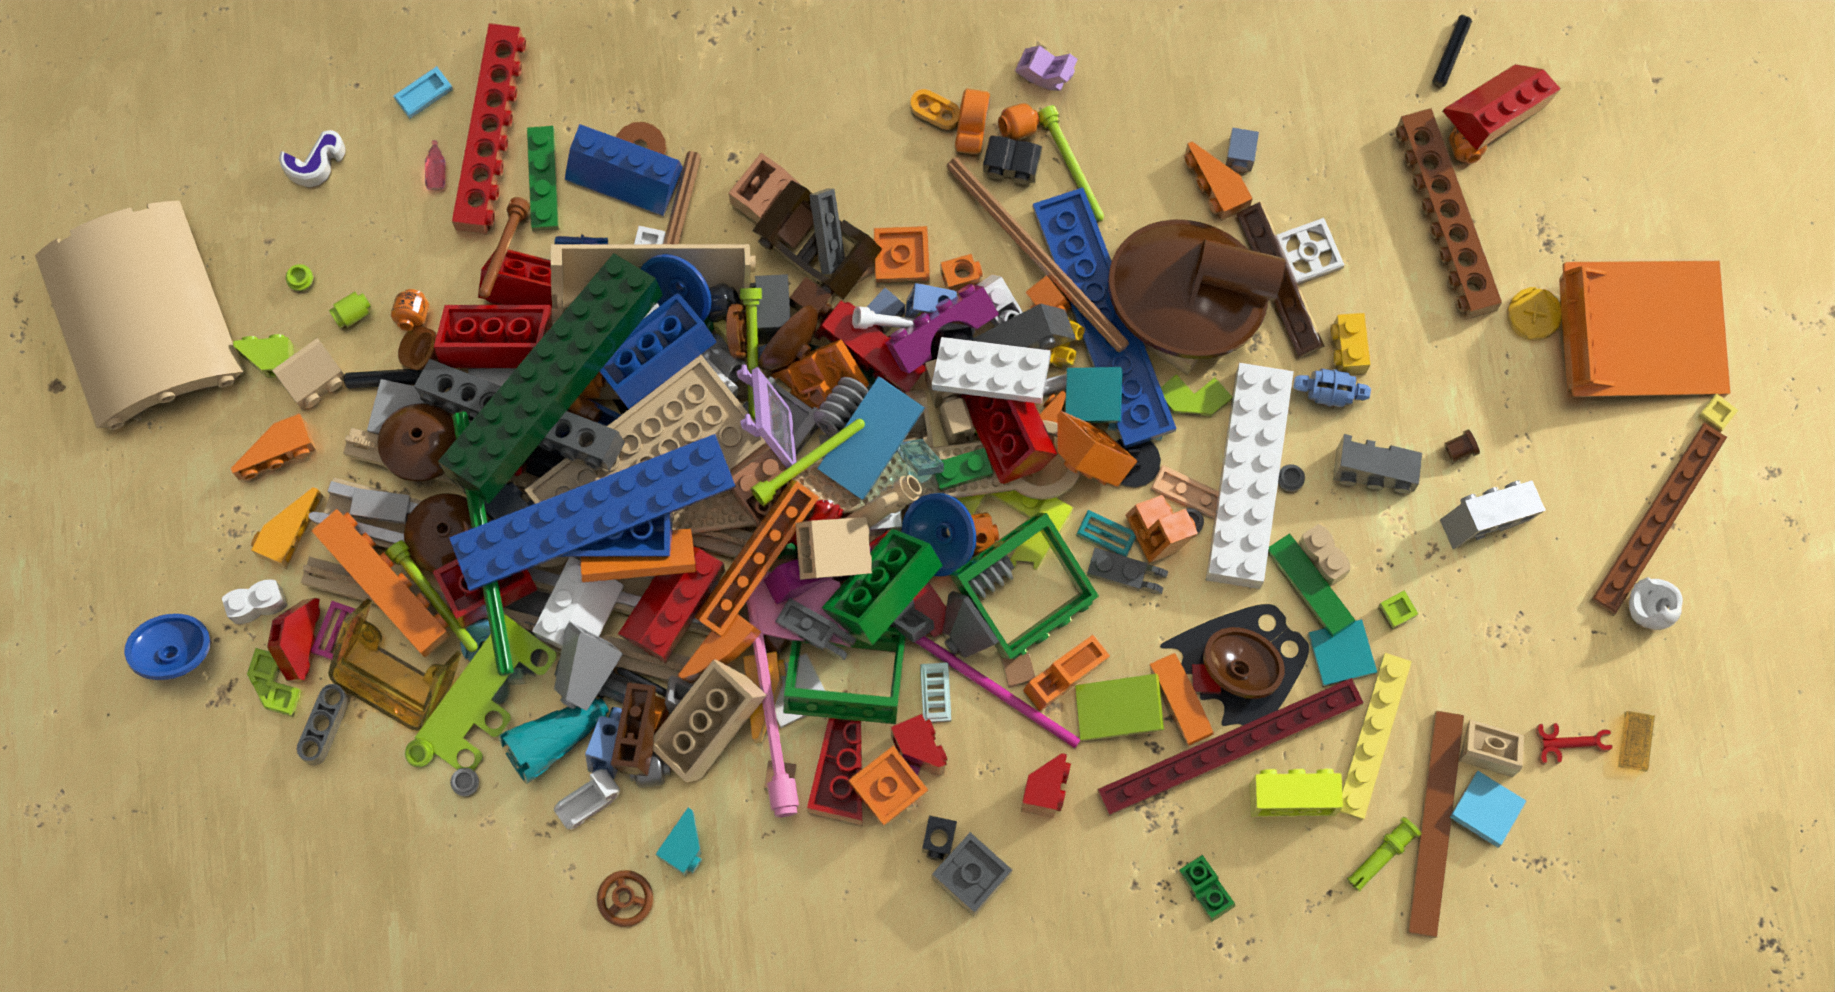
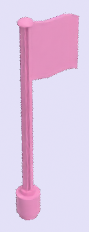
M767 572L748 598L747 608L750 623L761 631V634L753 642L760 689L767 695L762 702L774 771L772 781L767 783L771 811H774L776 818L796 815L799 801L795 779L789 778V775L785 774L763 634L791 641L805 640L775 624L787 601L776 605L764 582V579L771 573ZM827 580L793 599L838 625V628L847 632L822 609V606L840 587L839 581ZM835 635L830 640L831 643L851 648L850 644L844 643Z

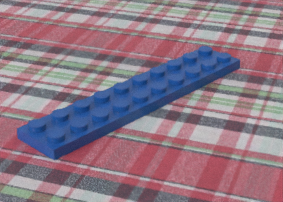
M1083 187L1033 203L1032 208L1052 260L1128 340L1129 345L1122 352H1117L1067 298L1076 323L1085 328L1082 339L1093 367L1122 368L1121 423H1115L1124 449L1176 432L1177 428L1143 341L1128 330L1113 308L1108 290V274L1112 261Z
M713 434L462 532L449 539L469 591H474L734 489L736 486L716 435Z

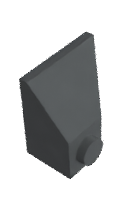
M956 591L948 594L942 633L947 639L944 643L953 655L957 653L966 658L999 642L968 596Z

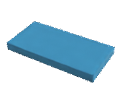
M878 377L846 425L848 426L856 419H862L865 422L864 428L829 452L817 469L864 500L925 407L881 377Z

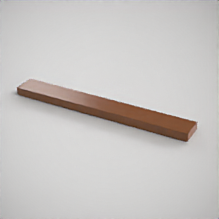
M1706 423L1701 425L1590 601L1612 615L1617 613L1727 439V436Z
M1436 711L1434 715L1408 934L1436 938L1438 934L1451 827L1450 816L1453 811L1464 715Z

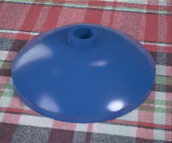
M661 254L650 258L642 265L640 269L656 278L663 293V296L657 302L659 306L676 293H679L704 322L711 309V294L704 277L692 264L674 255Z
M943 493L927 494L914 501L905 513L902 533L930 543L943 565L934 576L950 575L970 561L976 545V530L969 511L959 500ZM947 528L950 531V536L947 534Z
M185 614L160 615L142 623L131 633L125 644V658L130 669L141 677L152 680L174 679L189 673L205 659L210 648V637L205 625L192 616Z

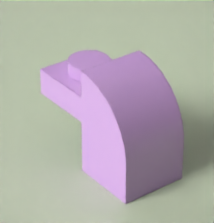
M1039 45L1024 50L1015 72L1040 87L1061 91L1063 84L1068 82L1073 76L1074 67L1078 59L1071 54L1055 57Z

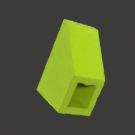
M281 334L270 335L269 338L265 339L246 336L242 340L233 341V346L238 353L266 378L277 377L273 369L294 355L292 342L288 337Z

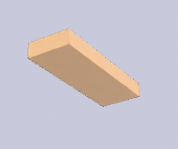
M1162 465L1150 490L1187 508L1196 509L1202 515L1215 520L1219 491Z

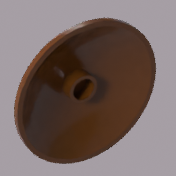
M1181 219L1159 221L1138 229L1121 243L1109 269V296L1113 308L1122 323L1145 344L1163 353L1186 359L1216 358L1241 348L1257 333L1266 315L1268 300L1275 301L1278 295L1285 269V258L1249 250L1230 234L1202 222Z

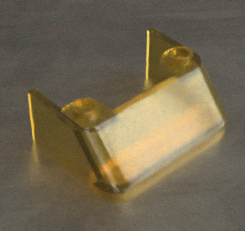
M367 598L343 621L328 671L329 678L333 684L340 686L347 693L411 730H420L451 686L462 653L457 650L444 665L432 664L426 670V673L413 667L380 647L382 642L381 632L375 625L366 621L372 600Z

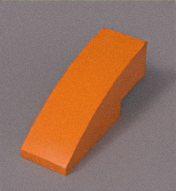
M737 614L722 636L713 630L709 633L678 676L691 683L699 679L713 660L716 659L725 665L729 664L761 634V631Z
M1091 635L1053 662L1044 672L1029 681L1023 691L1041 712L1099 667L1110 655L1094 635Z
M1173 653L1151 663V674L1159 676L1160 692L1163 695L1164 703L1188 746L1214 735L1197 694L1176 654Z

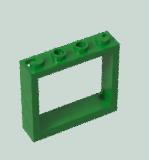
M1047 513L1035 514L950 574L961 594L969 597L999 640L994 646L1001 657L1013 658V660L1020 655H1025L1027 653L1026 648L1034 642L1039 644L1050 636L1048 632L1055 627L1061 628L1067 625L1072 620L1071 616L1076 612L1082 613L1088 610L1089 606L1093 604L1092 601L1099 597ZM1041 532L1079 593L1007 644L968 581L1035 534Z
M888 627L873 646L857 638L854 645H851V648L896 652L890 697L796 688L802 643L808 642L792 641L784 691L783 713L896 724L906 637L895 627ZM831 643V644H833V645H835V646L847 647V646H844V645H840V644H836V643Z

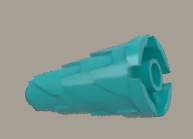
M595 698L587 711L578 706L575 709L566 707L505 731L498 735L502 748L506 745L509 747L507 753H505L520 778L528 784L585 738L596 727L599 717H606L609 709L602 698L598 700Z

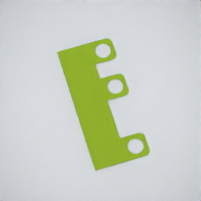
M504 615L513 669L520 661L537 675H544L556 660L555 651L507 615ZM491 634L414 737L415 739L428 741L433 748V752L457 770L469 768L474 771L483 758L482 752L463 738L474 723L489 735L497 737L511 720L510 714L491 700L509 676H500L497 672ZM536 649H542L548 654V662L543 667L534 666L530 660L531 653ZM498 711L502 715L503 722L499 728L492 729L486 725L485 716L488 712ZM462 749H468L474 754V763L469 767H463L457 762V754Z

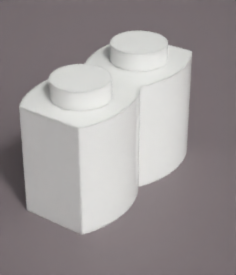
M263 580L257 582L249 589H236L222 597L227 617L234 624H246L256 620L260 615H273L288 606L283 589L276 580Z

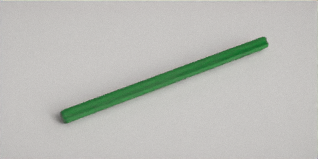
M458 412L452 416L456 439L470 424L466 412ZM465 488L473 529L487 523L484 501ZM497 581L482 588L497 672L500 676L511 675L514 670Z

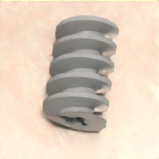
M849 377L841 378L838 385L832 389V393L826 397V401L822 402L819 406L820 409L816 410L813 414L815 423L825 434L830 437L834 436L839 432L838 430L841 431L845 428L846 424L844 422H849L852 417L851 414L855 413L858 408L857 406L863 401L862 397L865 398L869 391L862 383Z
M1005 555L968 581L975 594L986 598L984 589L988 588L990 591L995 592L993 584L995 581L1003 586L1005 585L1003 581L1004 575L1010 580L1014 579L1012 575L1014 566L1009 557Z

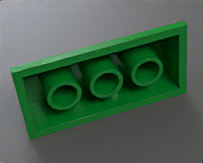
M891 529L870 552L872 557V573L850 575L822 606L823 611L848 633L872 646L943 566L930 543L895 529Z

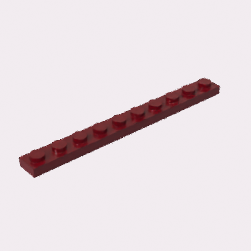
M1350 678L1103 786L1097 792L1108 816H1111L1363 705L1364 702L1353 679Z

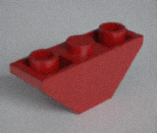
M319 598L302 600L272 620L267 648L286 681H303L308 674L310 668L308 661L310 649L315 642V623L320 616Z

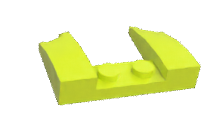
M1016 490L988 494L1027 518H1031L1037 513H1047L1059 533L1073 510V507L1056 497L1044 500L1033 499L1020 494ZM987 494L956 499L972 515L976 513ZM1038 532L1018 546L1010 560L1014 568H1016V561L1034 562L1033 570H1037L1051 547L1042 533Z

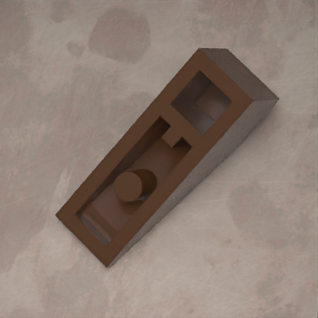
M627 683L610 764L620 773L648 776L654 743L656 687L654 685Z

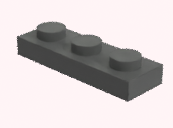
M826 188L809 196L821 273L832 274L845 259L835 188Z

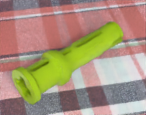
M1403 816L1400 819L1401 823L1390 834L1386 833L1383 836V843L1347 878V881L1350 884L1352 883V886L1360 892L1395 854H1402L1405 851L1404 847L1414 837L1421 835L1419 829L1409 819Z

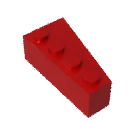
M841 300L818 326L814 337L819 341L824 337L830 343L842 339L858 367L865 371L872 369L874 371L872 376L876 380L878 377H881L901 392H909L925 371V366L921 365L910 373L901 371L885 344L892 338L883 334L880 331L879 325H873L867 329L854 328L852 315L855 306L849 302L844 303Z
M828 719L807 805L808 813L863 826L862 799L848 783L849 779L862 770L861 721Z

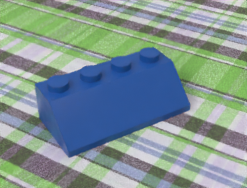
M579 124L569 150L565 181L664 216L683 166L677 159Z
M676 293L639 323L599 372L627 408L630 409L717 343V341L679 293Z
M673 512L560 557L670 556Z

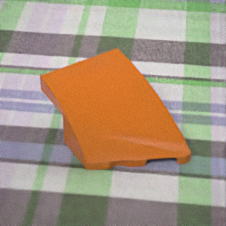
M842 339L809 352L804 359L800 360L797 358L788 366L776 369L770 374L775 380L780 379L790 387V393L812 409L814 407L820 409L819 406L822 402L826 401V397L832 393V389L838 385L839 380L843 377L855 379L865 387L869 385Z

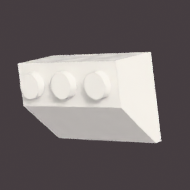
M569 557L532 632L536 638L560 649L563 646L566 626L569 621L600 636L624 585L616 580L582 582L580 560Z

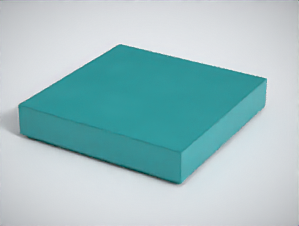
M1067 368L1066 413L1088 423H1121L1122 368Z
M1362 619L1355 621L1354 624L1334 637H1331L1325 628L1307 634L1322 687L1341 683L1350 678L1354 680L1377 673Z

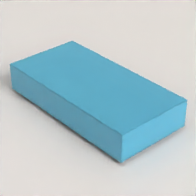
M436 66L393 97L408 118L411 119L452 91L453 88Z

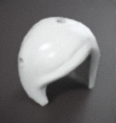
M1647 577L1634 584L1630 594L1629 611L1632 619L1637 624L1652 630H1662L1669 628L1678 621L1682 612L1683 598L1679 589L1665 580Z

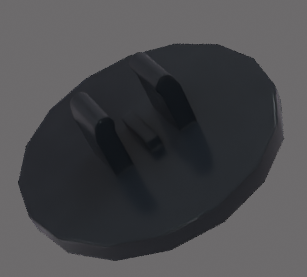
M1118 439L1116 442L1124 448L1121 439ZM1149 440L1126 448L1125 450L1137 462L1120 484L1130 488L1146 486L1155 479L1160 470L1161 458L1157 447Z

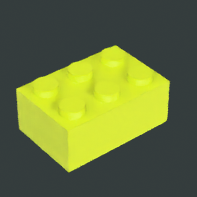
M1266 769L1260 770V774H1256L1249 783L1251 817L1335 816L1343 808L1341 773H1334L1333 769L1316 770V774H1305L1304 769L1288 770V774H1277V770Z

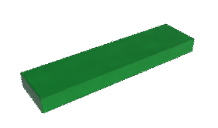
M1290 533L1269 546V555L1331 637H1334L1355 623V618Z

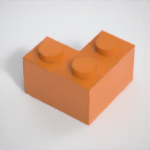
M1163 495L1136 504L1125 515L1149 563L1176 554L1198 534L1195 522L1189 516L1187 510L1184 509L1173 513L1171 506L1166 502Z

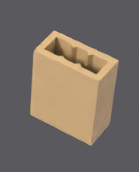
M867 517L795 523L800 579L872 573Z

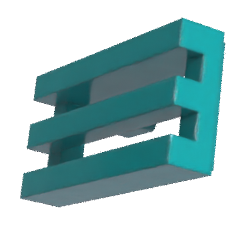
M1090 510L1087 511L1076 533L1077 537L1109 552L1127 557L1136 539L1133 530ZM1090 519L1129 537V540L1126 541L1088 522ZM1085 529H1088V530H1090V531H1092V532H1094V533H1096V534H1098V535H1100V536H1102V537H1104V538H1107V539H1109V540H1111V541H1113V542H1115V543H1117V544H1119V545H1121V546H1124L1125 548H1124V549L1119 548V547H1117V546H1115V545H1113V544H1111V543H1109V542H1107V541H1105V540H1102V539H1100V538H1098V537H1096V536H1094V535H1092V534H1090V533H1088V532H1086V531H1084V530H1085Z

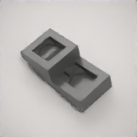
M914 600L909 603L892 623L900 633L913 643L935 629L933 620L915 609Z

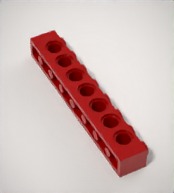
M488 24L452 217V223L456 231L487 235L489 226L494 224L495 211L492 210L493 201L498 200L499 185L496 184L498 176H502L504 170V161L501 160L502 152L507 151L508 148L506 130L507 126L511 127L513 120V111H510L511 102H515L517 98L515 80L516 77L520 78L522 62L519 61L520 53H524L526 49V37H523L520 27ZM503 52L510 53L506 58L498 57ZM499 76L506 77L503 82H494ZM493 101H501V104L497 107L489 106ZM490 125L497 126L492 132L484 131ZM484 150L492 151L487 157L480 156ZM479 175L488 176L483 182L475 181ZM474 200H483V203L480 206H471V203Z

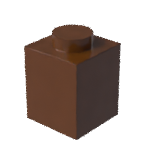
M807 277L803 279L789 297L790 306L797 311L807 305H813L817 309L818 320L820 318L825 319L833 308L831 305L832 295Z

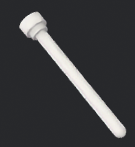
M857 306L852 315L853 327L859 329H867L873 325L907 329L914 324V318L875 314L868 307ZM947 323L938 329L937 332L942 333L944 331L967 328L968 326ZM971 328L972 335L975 333V328Z

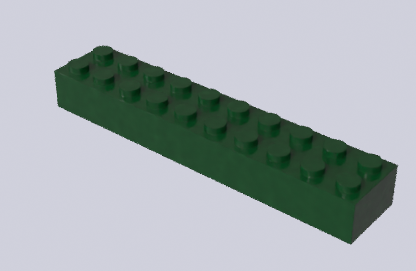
M613 253L438 462L446 475L476 496L490 503L663 296L656 278Z

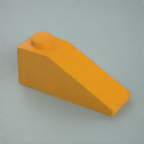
M311 488L267 522L261 532L258 531L254 535L251 551L257 557L287 569L311 522L309 514L316 512L323 498L321 492L317 488Z
M777 652L766 653L775 705L783 685L782 676H786V665L784 659L780 660ZM755 655L743 656L745 676L760 688ZM763 702L750 716L752 739L756 744L762 742L767 729Z

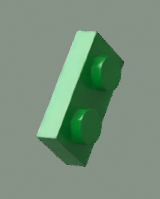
M985 448L932 463L939 491L993 476Z

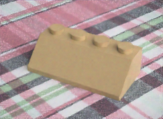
M715 659L654 735L653 751L685 782L700 780L767 695L747 676Z

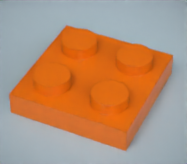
M927 226L874 228V241L882 248L875 258L876 283L930 281Z
M894 746L848 780V783L882 826H885L928 792L926 786Z

